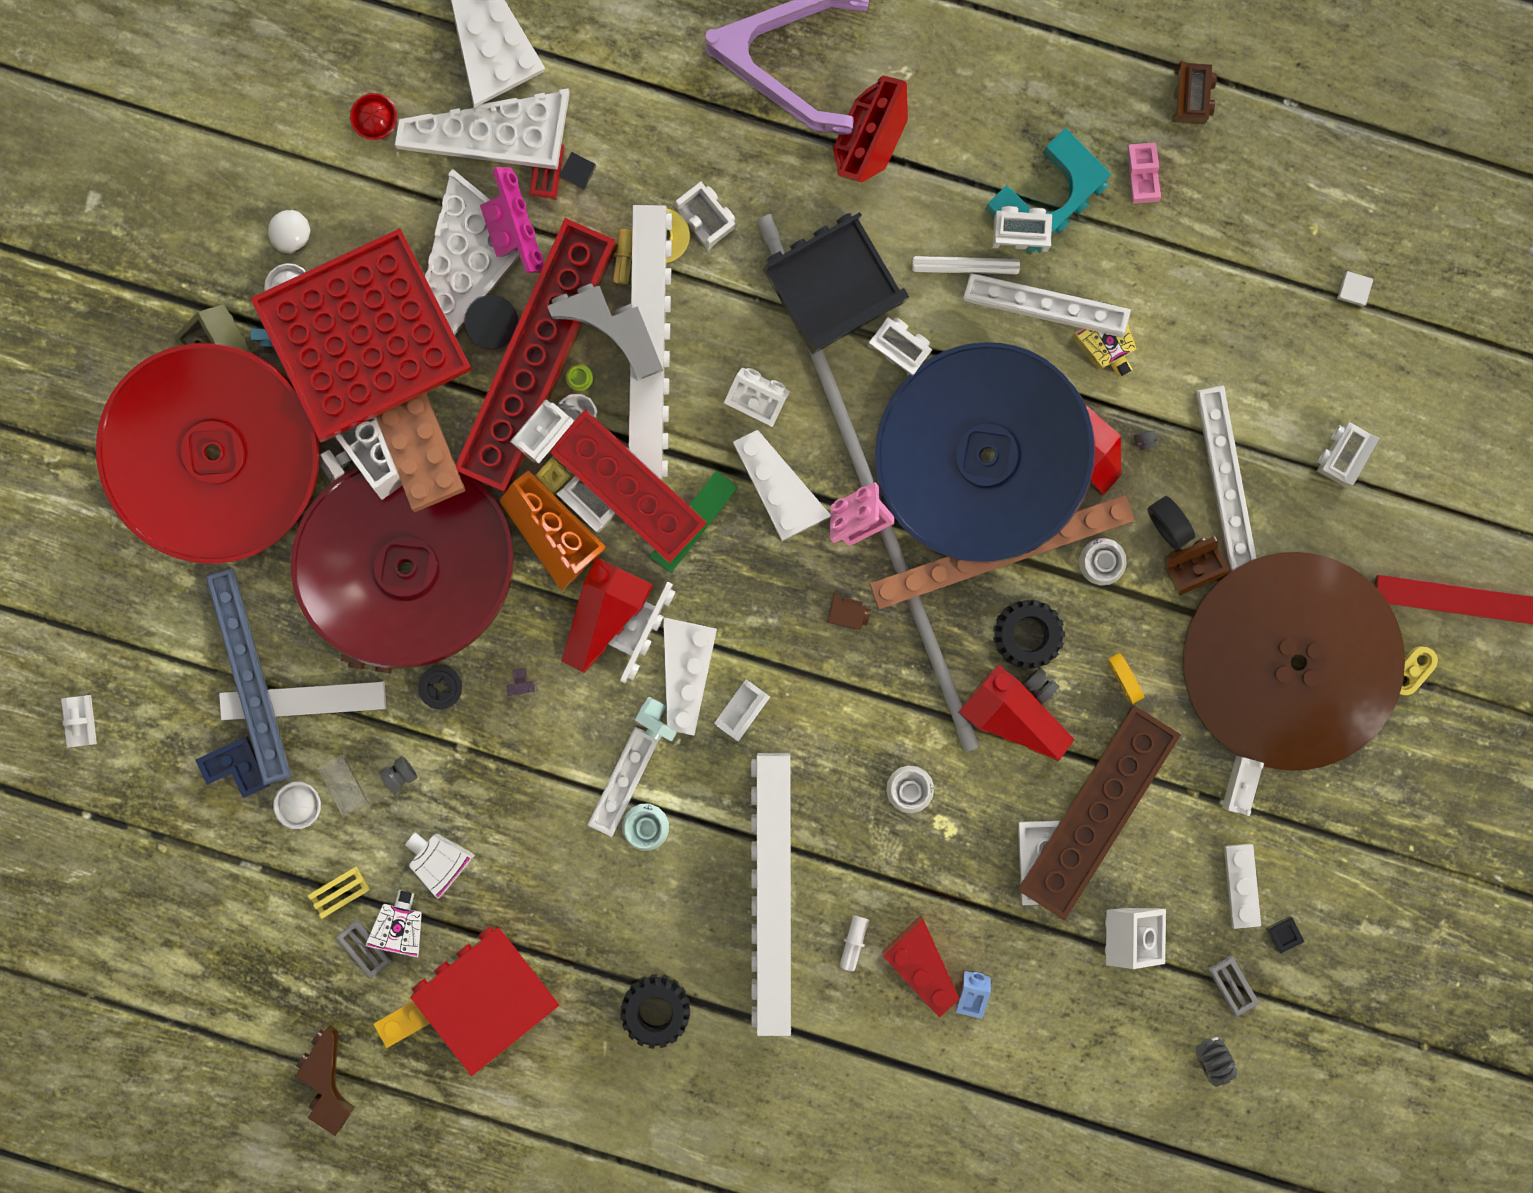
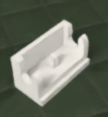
M544 400L510 442L531 461L540 463L574 420L554 403Z
M746 679L714 724L736 741H739L770 696Z
M1240 756L1235 757L1222 805L1223 809L1250 816L1264 763Z

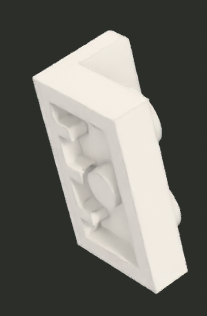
M741 368L733 381L724 403L773 427L790 391L785 389L786 387L778 381H769L761 377V374L754 369Z

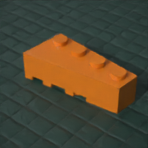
M529 470L515 480L499 500L561 591L589 568L595 558H598L606 548Z

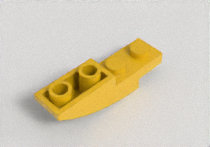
M410 1001L373 1024L385 1047L388 1048L430 1023L415 1003Z

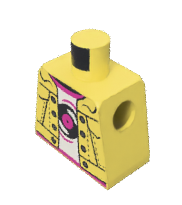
M1128 324L1124 338L1082 329L1072 336L1076 344L1099 371L1111 365L1118 378L1133 371L1125 357L1136 350Z

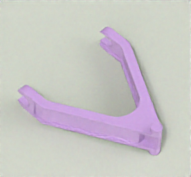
M792 0L716 30H708L705 35V51L708 56L714 57L808 128L815 131L848 135L852 133L853 129L852 116L822 112L814 109L755 65L749 55V47L751 42L760 34L830 7L867 11L869 0Z

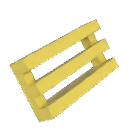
M354 867L309 894L308 897L314 903L313 906L318 910L319 916L322 919L370 889L358 868ZM354 874L356 877L354 881L324 899L319 900L318 895ZM360 884L362 889L325 910L324 904Z

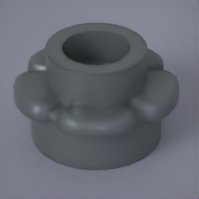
M1155 430L1134 434L1135 443L1133 445H1139L1140 450L1156 447L1155 441L1160 440V437L1156 436Z

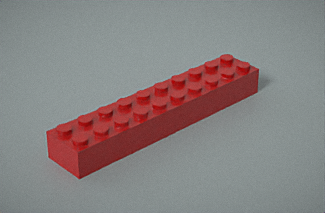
M564 218L456 463L458 472L503 492H506L514 482L525 454L510 441L543 401L550 400L583 325V322L575 320L553 319L547 306L553 304L551 300L560 295L567 294L569 298L579 294L577 289L588 284H593L594 287L600 286L617 248L615 239Z

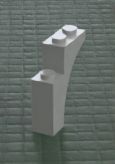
M593 284L577 289L579 294L569 298L567 294L560 295L551 300L553 304L547 306L553 319L583 322L610 337L629 360L637 381L663 371L638 306L632 308L631 304L616 310L617 315L611 316L600 286L594 287Z

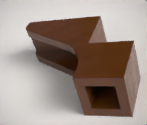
M330 1025L325 1031L320 1029L311 1042L315 1046L310 1054L305 1052L297 1063L296 1067L299 1068V1071L295 1077L319 1092L308 1107L312 1109L308 1119L336 1136L355 1106L340 1094L336 1085L339 1032Z

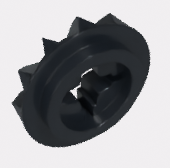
M435 666L425 671L421 676L418 685L419 695L422 701L429 707L447 709L456 704L462 694V681L457 672L451 668ZM443 676H445L444 685L451 689V691L442 692L437 699V689L430 686V683H440Z

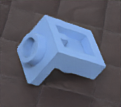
M964 972L963 985L959 995L960 999L956 1004V1013L983 1019L991 994V978L979 972Z

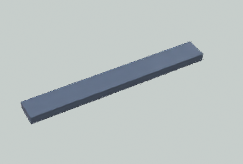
M228 568L205 575L263 784L268 785L291 778V770L234 568Z

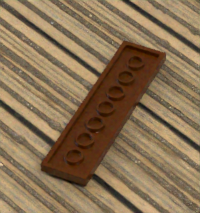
M1133 705L1017 890L1065 921L1181 734L1136 705Z

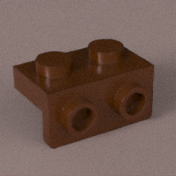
M1215 536L1209 539H1199L1192 546L1174 550L1165 557V569L1179 596L1225 577L1230 573V569L1218 549V540Z

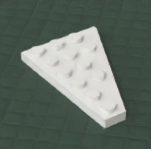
M452 169L449 172L447 189L442 201L443 206L439 214L435 240L429 256V265L425 278L454 335H456L463 326L466 309L469 304L477 297L490 294L520 258V254L517 250L504 257H496L480 208L481 204L490 199Z

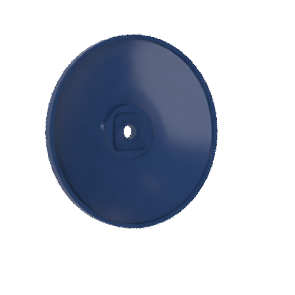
M994 342L971 343L946 350L921 364L913 376L909 374L899 385L885 408L879 424L875 447V466L879 486L887 506L900 525L913 538L937 553L953 559L978 563L998 562L1022 556L1039 548L1056 536L1070 522L1083 502L1091 483L1095 463V437L1089 412L1077 389L1065 374L1054 364L1030 350L1015 345ZM986 448H991L995 452L994 459L989 463L981 460V453Z

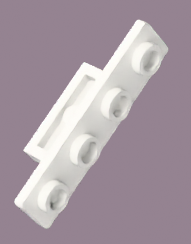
M667 582L656 606L645 602L636 617L632 616L623 626L624 630L620 635H615L608 643L631 655L629 663L620 679L621 682L626 683L628 679L634 680L640 667L636 662L640 654L646 655L652 642L648 637L652 629L658 630L664 616L660 615V612L664 605H670L675 595V591L671 590L673 584Z

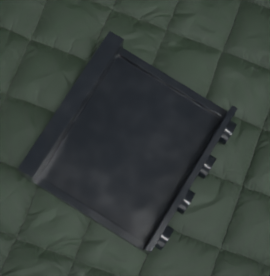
M860 212L853 216L851 213L845 214L836 221L837 225L830 229L827 225L813 233L814 238L807 242L804 238L790 246L791 250L785 254H782L781 251L773 254L767 259L768 263L763 269L812 355L900 306L909 298L905 288L901 290L898 288L860 223L859 219L862 216Z

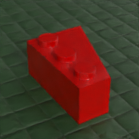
M920 915L881 953L885 960L940 1018L960 998L925 921Z

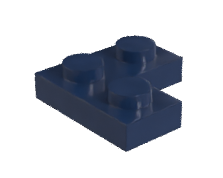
M248 736L196 759L206 785L232 774L243 798L270 786V784H263L255 752Z

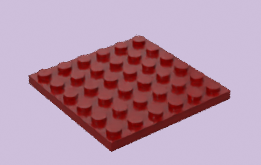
M401 228L250 298L320 442L326 441L472 371Z

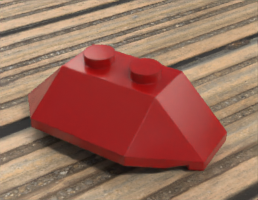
M882 75L877 80V83L868 87L855 99L848 114L853 117L852 133L848 135L839 134L833 147L837 174L840 177L862 183L886 169L908 121L907 83L904 80Z
M1086 405L1095 437V463L1090 485L1101 495H1104L1122 475L1121 435Z

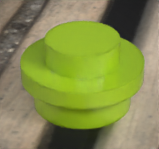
M583 364L571 366L566 373V383L574 391H585L593 382L591 370Z

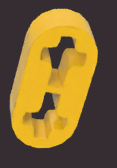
M1119 652L1108 658V664L1129 702L1134 704L1144 699V694L1122 654Z

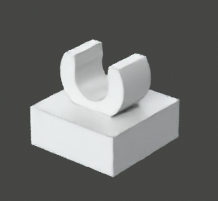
M329 449L320 455L319 465L332 483L344 474L343 468L350 464L351 459L346 451L334 457Z

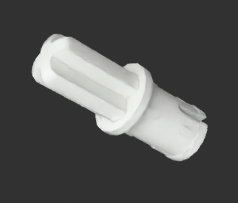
M855 915L852 916L847 939L844 938L846 944L840 962L842 969L848 971L855 970L861 947H865L863 941L869 919Z

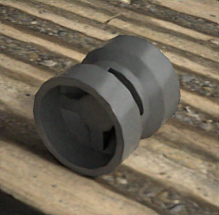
M1041 667L1037 668L1022 683L1041 704L1045 703L1060 687L1054 680H1049L1046 677V672Z
M403 756L395 760L392 767H385L379 771L383 782L393 794L400 791L402 785L406 782L411 783L418 778L411 764Z

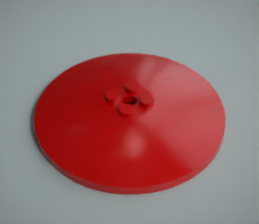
M216 343L186 344L165 349L148 357L130 370L117 384L107 400L99 420L96 436V462L99 478L110 505L121 521L139 539L166 555L189 562L204 564L234 562L255 555L275 544L294 527L305 512L312 498L319 472L318 437L290 380L266 360L253 353L229 345ZM210 444H214L220 449L218 459H211L207 455V448Z

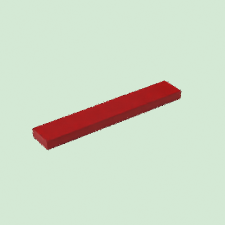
M1376 575L1375 587L1390 605L1533 625L1532 596Z

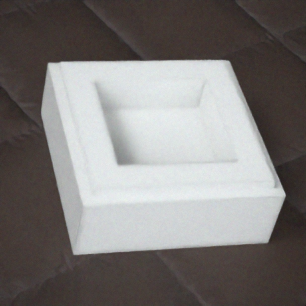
M1349 271L1345 272L1337 299L1365 306L1373 279Z

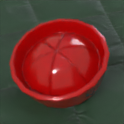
M368 93L354 102L350 110V122L352 128L359 136L367 140H378L386 137L393 131L397 122V111L388 97L380 93Z

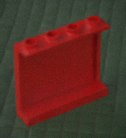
M491 926L478 935L480 941L471 947L468 943L456 953L458 959L453 963L449 964L445 961L434 970L436 976L429 982L424 978L411 988L414 992L410 996L411 1000L471 1077L560 1006L499 927L495 929Z

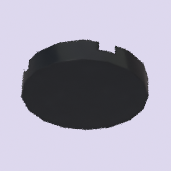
M490 294L477 297L466 309L463 322L466 334L471 341L484 349L493 350L505 347L510 343L519 323L518 315L513 305L501 296Z

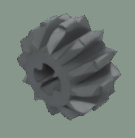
M1218 1037L1209 1038L1196 1046L1197 1060L1204 1075L1215 1087L1225 1085L1236 1078V1064L1224 1041Z

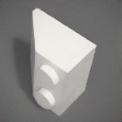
M1119 908L1107 910L1105 920L1106 965L1137 969L1165 964L1166 909Z

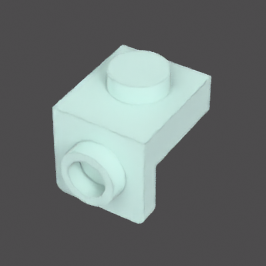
M648 697L640 708L635 721L648 728L645 733L659 741L661 737L672 741L677 731L659 721L666 709V705Z

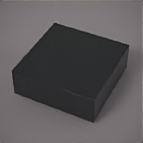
M571 152L559 176L561 179L585 190L596 168V164Z
M1291 916L1266 928L1277 952L1280 954L1305 942Z

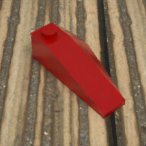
M596 557L584 581L561 662L585 673L606 650V645L613 637L620 635L624 630L623 626L631 617H636L642 610L654 585Z

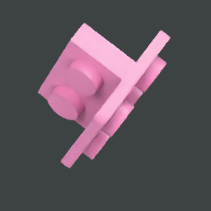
M876 482L861 487L853 494L840 498L831 505L830 540L833 543L843 540L848 546H851L894 524V516L879 500V486Z

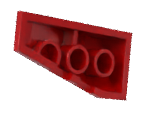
M999 664L987 673L958 711L960 715L977 729L1003 737V740L1023 745L1031 751L1056 761L1062 758L1075 740L1024 685Z

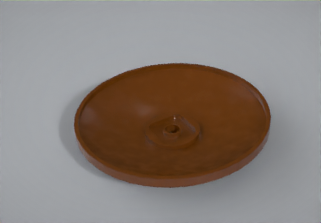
M1283 552L1265 555L1236 567L1225 577L1217 581L1205 594L1190 620L1185 636L1182 659L1183 676L1190 702L1197 716L1211 735L1224 747L1240 757L1262 762L1264 767L1290 771L1310 770L1336 763L1349 757L1372 740L1384 726L1397 703L1405 669L1404 644L1398 621L1390 605L1374 584L1361 573L1338 560L1304 552ZM1300 654L1305 659V665L1300 670H1294L1291 666V659L1293 656Z

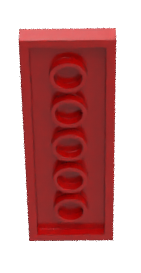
M587 409L578 416L549 451L669 563L707 524L705 519Z

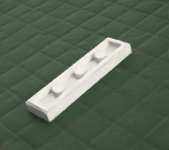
M636 726L588 823V826L610 837L613 836L659 741Z

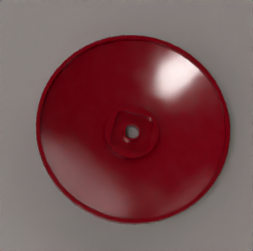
M358 467L346 472L329 484L316 497L303 516L294 538L291 553V578L295 596L304 616L317 634L332 648L349 658L371 666L395 669L415 668L442 661L457 654L479 638L499 614L510 589L514 568L513 544L507 521L495 499L482 484L458 472L466 491L417 512L412 510L403 485L381 500ZM404 562L413 564V569L408 574H402L398 570L399 566Z

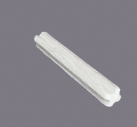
M915 256L912 260V270L914 272L1016 275L1020 271L1019 259Z

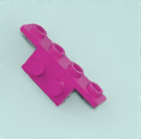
M496 167L493 169V174L500 196L480 205L496 257H504L518 250L525 272L541 273L544 266L543 256L535 239L534 228L528 218L526 203L522 199L517 176L512 168Z

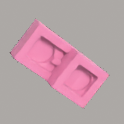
M1156 142L1128 145L1132 204L1159 202L1161 192L1158 178L1159 161Z

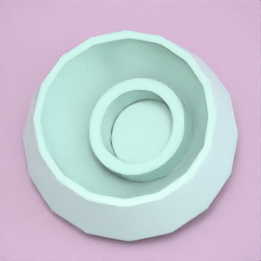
M639 804L632 807L625 814L622 822V833L625 840L633 848L640 851H651L660 847L666 841L669 833V822L665 813L659 807L651 804Z

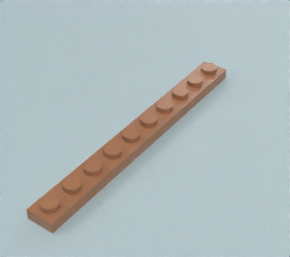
M1124 495L1076 512L1070 522L1056 536L1039 548L1022 556L1004 561L985 563L967 562L945 557L870 583L869 586L879 610L1135 521L1127 496Z

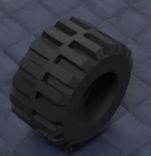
M1024 600L1012 603L996 619L997 623L993 628V632H995L993 640L997 646L996 650L1004 657L1005 661L1016 667L1035 669L1051 663L1050 661L1053 658L1055 659L1059 655L1058 651L1063 648L1064 643L1062 641L1063 637H1065V631L1062 628L1064 625L1063 621L1057 616L1059 615L1057 611L1052 610L1050 605L1046 603H1041L1037 600ZM1024 618H1033L1039 621L1043 627V642L1035 650H1023L1014 641L1013 631L1015 625Z
M652 974L648 978L645 976L640 978L637 983L634 982L630 986L622 1001L620 1018L623 1021V1029L628 1031V1037L631 1040L636 1039L638 1045L643 1047V1044L649 1045L648 1048L654 1049L655 1046L664 1048L668 1043L673 1044L679 1036L683 1035L689 1022L690 1000L686 996L685 989L678 985L679 982L675 979L673 981L668 979L666 975L657 977V974ZM653 996L665 999L672 1008L670 1020L659 1026L650 1025L645 1022L639 1012L643 1000Z

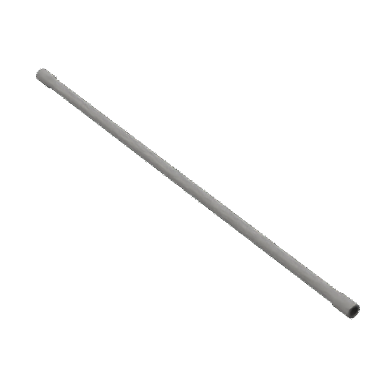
M765 215L757 219V224L771 256L779 251L785 254L772 215ZM822 349L812 355L809 350L861 486H868L874 483V479L824 351ZM892 525L879 531L895 573L899 574L909 570ZM920 596L908 599L906 601L955 723L956 732L964 752H969L979 748L980 746L972 725L958 713L962 704Z

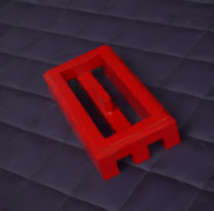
M561 145L558 169H554L551 192L547 191L550 169L544 168L541 190H536L540 167H533L529 190L530 196L557 200L564 145Z

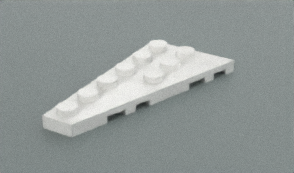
M450 0L474 108L545 71L544 65L505 0Z
M567 88L561 89L557 93L546 95L545 93L534 94L535 97L519 100L512 98L481 104L475 108L460 110V108L453 109L448 113L438 115L431 113L399 119L395 146L400 150L558 169L570 91Z

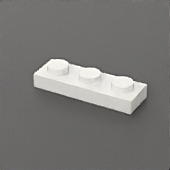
M1253 844L1224 846L1231 926L1233 929L1261 926Z

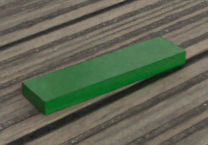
M716 471L690 504L707 521V524L670 563L656 550L649 557L672 573L738 487Z

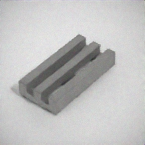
M356 919L335 938L371 979L392 962L393 959L385 950L373 948L383 962L381 963L353 930L356 928L366 941L371 934L361 921ZM347 934L376 967L374 970L346 939L345 936Z
M1232 955L1207 968L1235 1017L1260 1004ZM1230 965L1251 1002H1245L1226 966ZM1221 970L1241 1005L1240 1008L1236 1007L1217 971Z

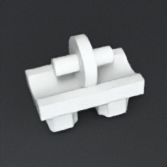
M91 695L62 698L64 718L62 723L65 727L67 748L97 744Z

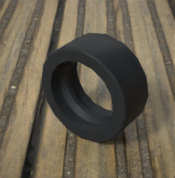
M1164 496L1147 508L1153 524L1166 542L1174 549H1180L1195 538V532L1189 520L1170 497Z

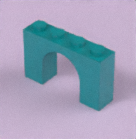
M1067 128L1062 130L1043 151V154L1064 174L1069 184L1067 203L1056 211L1046 212V214H1052L1051 235L1055 231L1060 234L1071 223L1068 218L1074 212L1079 215L1089 206L1088 198L1094 193L1099 196L1110 185L1107 180L1111 173ZM1008 185L985 208L993 218L997 211H1002V207L1006 206L1017 207L1018 212L1029 213V209H1032ZM1004 220L1003 228L1006 231L1043 234V223ZM1028 246L1024 250L1031 255L1035 250L1041 253L1042 247Z

